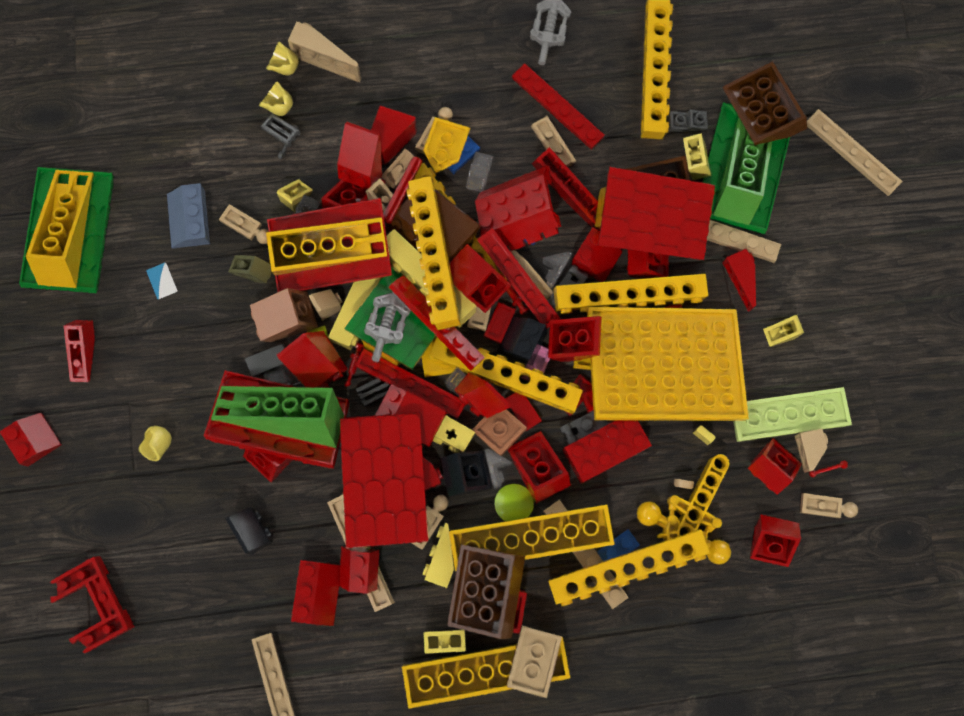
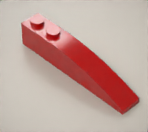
M549 147L531 164L536 170L548 166L552 181L551 187L584 221L600 231V227H595L598 201Z

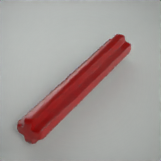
M415 156L411 159L383 214L385 223H392L407 194L406 189H409L408 181L414 180L422 165L420 158Z

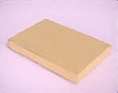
M522 626L506 687L547 698L562 636Z

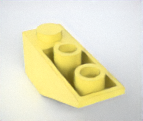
M445 523L444 527L440 526L436 537L440 538L437 546L433 545L429 555L433 557L430 564L426 563L422 575L426 576V581L447 588L454 571L449 526Z

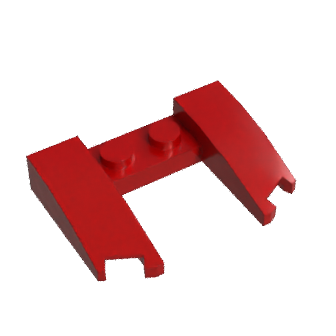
M101 556L92 557L51 580V584L57 583V596H51L52 603L86 587L102 619L99 623L69 639L72 644H75L77 641L84 644L87 648L84 649L83 653H87L134 628L127 610H122L106 576L109 573Z

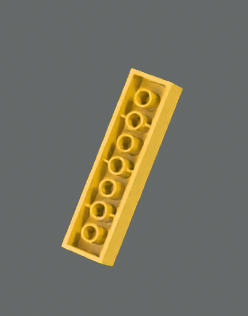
M607 505L449 531L455 571H457L461 545L525 556V560L614 545Z
M563 637L551 682L570 679ZM517 644L403 665L402 671L408 709L511 690L512 688L506 686Z

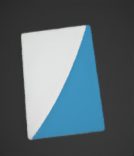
M166 262L146 270L157 299L177 292Z

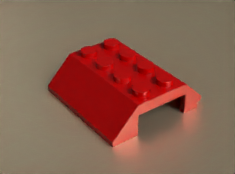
M548 166L479 193L475 200L479 225L481 226V235L492 227L506 247L509 245L510 250L514 251L526 246L524 239H526L528 245L543 240L542 232L545 238L559 234L558 228L561 227L559 216L553 211L548 185L552 184Z

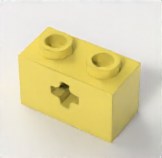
M702 134L683 138L688 170L692 180L711 176L706 145Z
M445 416L433 441L439 445H442V443L448 445V450L453 453H461L466 451L475 432L452 418ZM454 431L456 439L453 437L448 439V434L446 433Z
M465 630L424 632L425 653L466 651Z

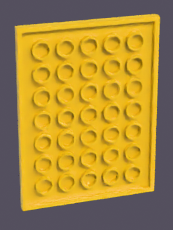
M587 308V317H602L600 356L590 358L594 420L746 421L749 419L736 309Z

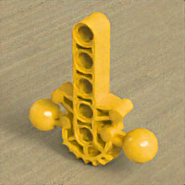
M719 454L708 460L688 501L677 495L668 497L669 516L662 515L659 506L654 502L642 503L637 509L639 522L645 526L658 525L662 527V534H658L657 538H663L664 541L681 536L680 529L682 527L690 533L698 530L700 525L706 526V529L702 532L710 552L707 554L708 559L717 565L726 563L731 556L730 546L720 539L713 541L707 539V534L721 527L722 521L708 513L707 509L729 467L728 458L725 455ZM716 459L721 461V469L715 466L714 462ZM707 476L713 479L712 486L706 483ZM699 493L705 497L703 504L697 499ZM690 510L696 513L695 521L689 518ZM675 511L681 515L679 519L674 515ZM684 544L681 547V552L684 555H688L692 551L690 544Z

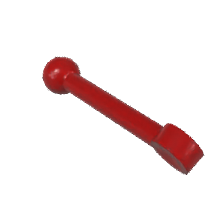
M841 461L840 464L810 471L809 476L815 477L817 474L837 468L845 469L848 467V462Z

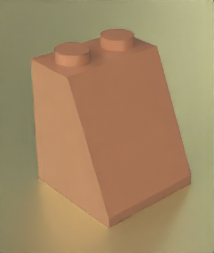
M287 288L250 305L251 316L255 321L256 333L260 341L273 342L318 328L307 292Z

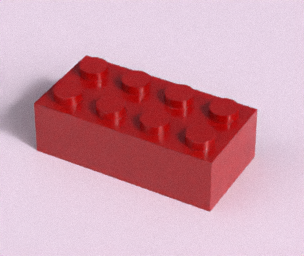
M615 420L564 447L562 451L580 484L641 453L652 445L638 420Z

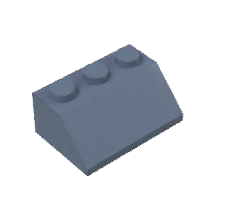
M200 183L182 185L168 193L171 248L210 244L206 195Z

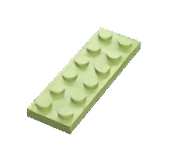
M844 387L747 401L749 419L746 421H733L737 442L852 425Z

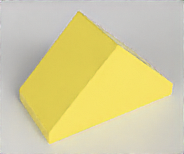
M298 179L280 188L277 191V195L283 204L296 212L313 190Z
M797 315L763 329L770 347L796 339L804 333Z

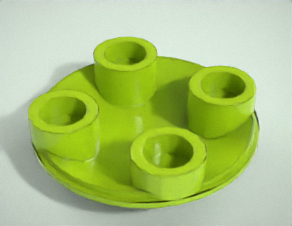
M506 485L499 490L495 497V510L504 521L528 518L533 510V497L529 490L522 485Z

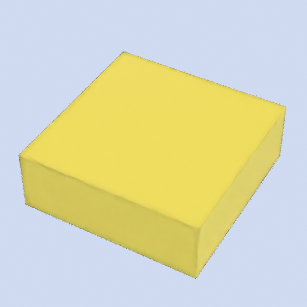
M702 425L698 426L693 432L695 436L707 445L716 438Z

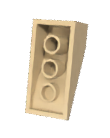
M296 22L288 43L290 49L297 54L299 60L360 83V70L356 61L310 24Z

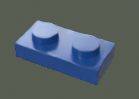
M468 136L459 162L447 168L455 174L480 151V147Z
M627 529L614 539V545L604 546L596 552L603 561L630 553L640 544L630 530Z

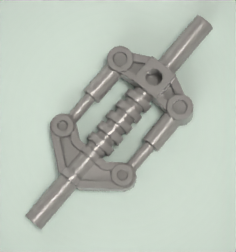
M544 0L536 6L538 13L534 20L533 29L530 32V38L542 46L538 61L540 65H545L549 47L564 45L567 28L566 22L567 18L571 15V10L562 0ZM548 11L545 29L540 31L541 13ZM559 13L563 17V21L560 25L559 33L554 34L557 15Z
M393 291L392 293L374 298L373 313L370 314L364 329V333L370 335L377 342L372 355V360L375 362L380 360L384 344L401 343L405 318L409 316L411 311ZM386 307L379 327L375 325L378 308ZM397 310L401 314V320L398 322L396 331H391L392 322Z

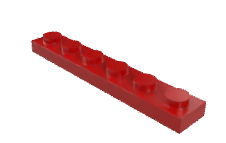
M525 63L512 75V79L591 150L604 138L605 135Z
M491 227L480 235L476 240L540 323L545 324L546 328L550 327V320H559L558 314L494 229Z
M404 275L389 286L404 304L470 371L484 360L485 357L455 327L438 330L435 324H431L429 313L432 312L431 306H428L426 297Z
M366 349L362 350L354 367L389 385L392 384L445 410L447 415L458 420L465 406L458 397L381 357L378 362L372 360L373 353Z

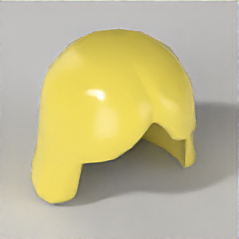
M278 42L267 70L283 75H292L298 67V56L294 51Z
M276 82L259 106L275 115L284 116L290 111L293 100L279 82Z
M160 426L149 427L145 431L144 440L139 446V452L148 460L159 461L171 444L172 438L170 433Z

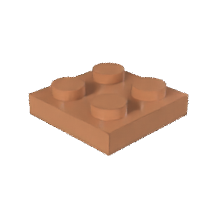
M506 409L489 418L484 417L472 430L501 457L527 430V427Z

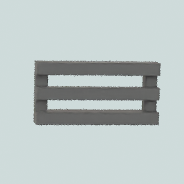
M273 113L261 126L265 132L289 148L292 145L291 142H295V137L301 135L298 129ZM271 121L278 122L293 133L289 134ZM268 125L271 126L272 128H274L275 130H277L278 132H280L281 134H283L284 136H286L288 139L284 138L283 136H281L280 134H278L277 132L273 131L272 129H270V128L267 127V126H268Z
M375 379L356 390L366 407L384 398L387 391L367 401L365 400L366 397L390 385L384 383L362 394V391L382 382L379 379Z

